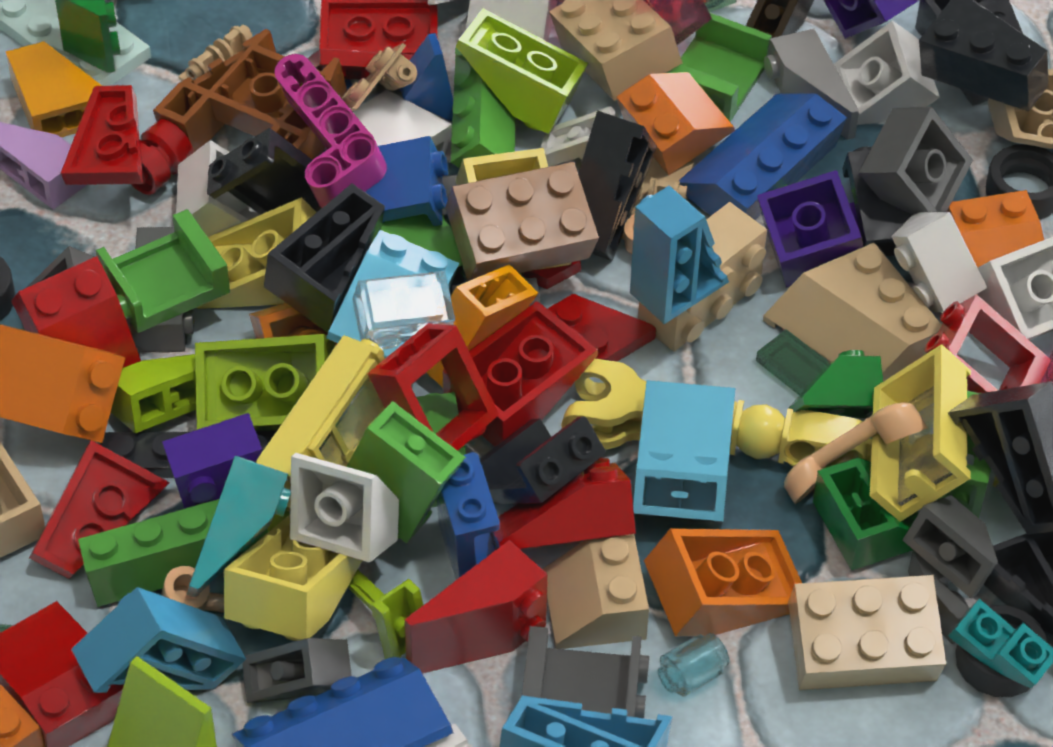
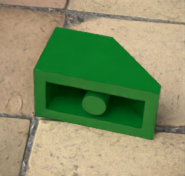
M848 350L839 353L838 357L823 368L789 406V409H793V412L811 410L851 418L871 417L873 415L874 387L883 382L881 356H865L862 350Z

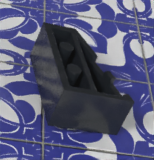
M951 0L919 39L921 75L1028 112L1048 87L1047 50L974 0Z
M598 110L578 175L599 236L592 254L613 261L624 233V225L630 218L657 146L644 126Z
M351 183L268 253L264 287L328 333L366 252L379 230H381L385 206Z
M1052 381L974 394L950 410L948 414L954 423L958 424L960 422L975 444L972 450L978 460L984 459L998 479L997 489L1027 535L1053 531Z
M1053 531L1029 535L1026 533L993 545L998 562L983 585L1005 605L1023 610L1037 620L1047 636V643L1053 647Z

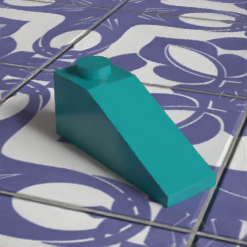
M238 456L234 457L186 595L194 598L199 595L270 526L274 514L284 515L291 495V490L284 488L288 476L287 473Z

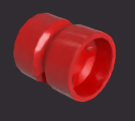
M160 119L141 134L140 151L143 184L130 185L142 194L152 195L170 180L171 175L178 173V164L194 153L190 140L177 125L169 120Z

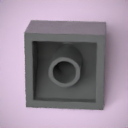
M932 107L893 108L864 161L859 175L880 200L911 215L918 212H947L973 159Z

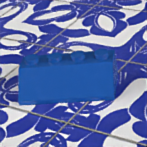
M816 93L775 94L679 180L680 185L687 186L686 196L710 216L728 202H731L752 219L756 220L761 215L757 195L784 187L785 185L794 184L836 146L847 117Z
M392 657L378 662L374 666L373 671L364 675L345 677L334 682L330 690L315 697L303 696L288 704V709L277 714L252 718L244 724L243 729L232 733L236 747H424L454 732L421 670L404 657Z

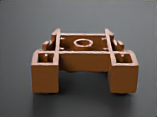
M267 29L242 43L243 50L226 61L218 58L207 65L209 71L194 81L188 77L178 83L153 110L156 121L160 119L169 120L186 134L194 148V152L210 141L225 124L252 136H257L271 128L312 160L325 150L322 142L289 104L275 76L276 65L285 56L276 53L271 31ZM334 57L319 73L342 99L347 92L340 59Z

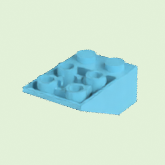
M646 381L636 468L634 513L724 521L736 388Z

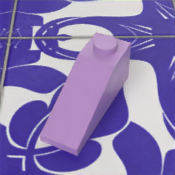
M0 122V170L54 210L86 186L65 185L60 174L71 144L56 134Z

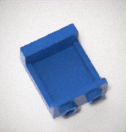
M430 136L378 146L387 164V171L378 183L365 192L385 206L383 222L426 214L433 226L442 225L443 209H446L448 201L446 189L443 185V176L448 174L445 153L437 150Z
M475 452L464 455L466 458L462 465L445 483L436 499L439 526L456 580L496 550L490 532L500 529V521L479 455Z

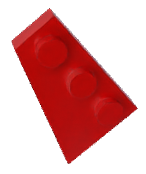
M132 85L93 87L60 173L65 185L143 184L137 97Z

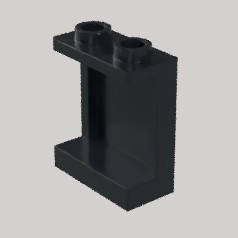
M271 128L255 137L247 139L241 146L224 156L216 158L209 165L207 195L213 199L228 191L260 215L301 197L316 212L322 209L305 179V170L312 159Z
M870 146L860 147L847 153L842 172L843 177L850 180L863 247L875 243L885 256L895 255L894 249L897 247L891 236L913 215L880 200L859 175V171L872 148Z
M584 416L577 417L552 437L541 418L531 419L479 459L494 504H531L544 502L607 452L588 419Z

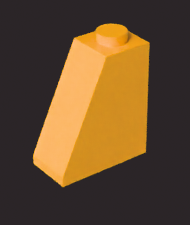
M45 41L6 51L11 81L30 128L56 134L61 138L76 134L93 87L102 85Z
M508 264L456 286L434 324L457 326L470 351L527 309L538 295V292ZM439 361L427 371V374L443 388L442 371L444 367L441 361Z

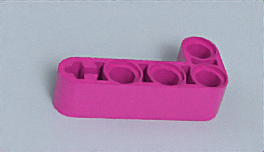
M291 54L282 58L276 65L275 76L289 104L327 148L325 152L313 159L305 170V179L318 204L323 208L351 183L364 192L377 184L387 171V164L373 135L305 56Z

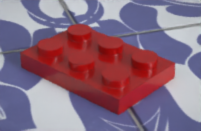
M321 0L319 49L379 52L380 50L383 51L387 46L392 49L404 43L406 46L401 54L414 55L427 35L436 33L438 38V4H428V0Z

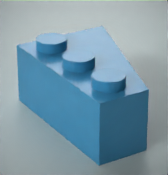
M667 186L654 195L646 196L635 206L630 294L663 324H666L729 283L727 275L720 269L722 264L721 258L713 250L712 246L715 242L705 216L671 186Z
M138 587L133 592L125 595L120 600L118 606L71 649L94 693L107 692L110 688L109 685H123L130 662L136 656L185 690L215 689L246 660L223 617Z
M522 696L502 727L500 747H667L673 716L658 714L657 720L627 716V710L612 708V714L582 710V704Z

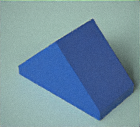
M432 33L427 35L409 60L417 69L415 81L400 89L404 100L448 121H452L453 96L437 35Z

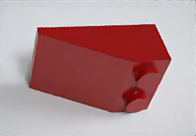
M98 256L18 291L11 301L26 331L125 357L123 368L141 361L117 294Z
M538 301L469 351L499 413L486 426V431L482 436L492 445L497 446L531 419L541 418L543 420L598 356L597 348ZM444 369L442 371L443 393L455 392ZM455 392L458 412L460 413L464 408Z
M599 458L544 502L517 504L498 516L500 529L490 532L497 548L510 540L519 549L636 534L631 481L616 463H610L608 458Z
M507 541L404 619L406 659L418 667L422 673H427L513 652L525 641L528 643L530 626L546 627L548 574L513 542Z
M58 601L0 633V684L40 726L45 747H69L115 720L124 684L109 685L110 688L107 692L94 693L71 650L88 633Z

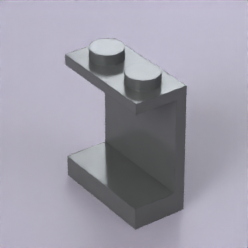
M530 626L522 696L582 704V710L612 714V708L627 710V716L644 719L646 696L637 695L638 683L647 684L649 656L640 655L642 636H632L631 656L548 648L549 628Z

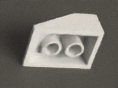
M1053 237L993 259L978 267L987 288L977 295L1028 340L1053 331Z

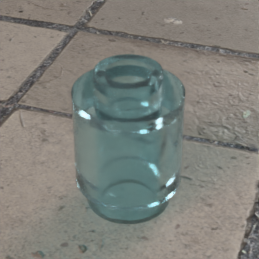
M709 633L705 636L698 634L660 657L661 667L658 668V676L663 686L669 692H676L680 696L685 697L721 676L723 668L727 667L730 663L729 655L724 644L715 634Z

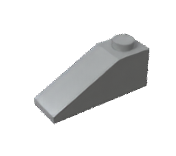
M815 29L770 38L768 56L764 57V67L768 78L774 79L781 94H818L847 117L841 136L847 140L854 139L859 109Z

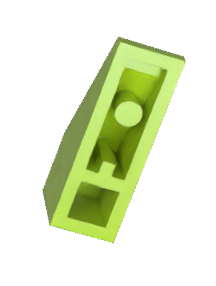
M195 354L143 360L122 368L111 413L134 433L196 410Z

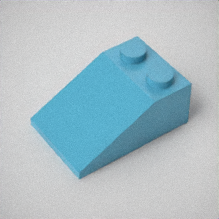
M379 230L365 254L326 338L336 343L340 341L343 335L358 341L368 339L383 350L384 358L388 357L426 324L435 322L446 301L459 263L446 258L439 252L429 251L412 244L401 236Z

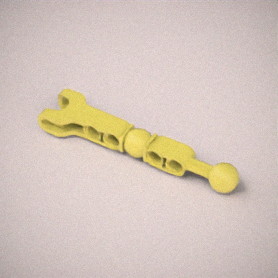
M594 359L575 381L578 395L586 401H575L569 405L562 419V429L577 417L584 416L592 424V428L605 450L619 447L628 441H640L646 381L641 379L632 368L624 363ZM590 377L599 378L604 383L594 382L590 379ZM734 401L730 454L735 455L736 446H738L746 455L754 459H766L779 454L778 463L784 464V462H787L794 466L803 458L821 449L862 421L851 417L811 410L793 412V409L789 408L785 418L777 409L767 404L752 405L743 410L744 401ZM933 435L917 441L914 446H910V458L915 453L919 454L932 446ZM872 439L866 440L824 468L858 457L871 462ZM931 454L923 460L919 467L914 468L912 466L910 470L922 471L937 460Z

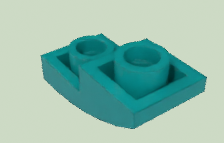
M978 599L969 608L948 635L961 648L988 667L1031 689L1053 663V648L1024 623L1014 629L981 599Z

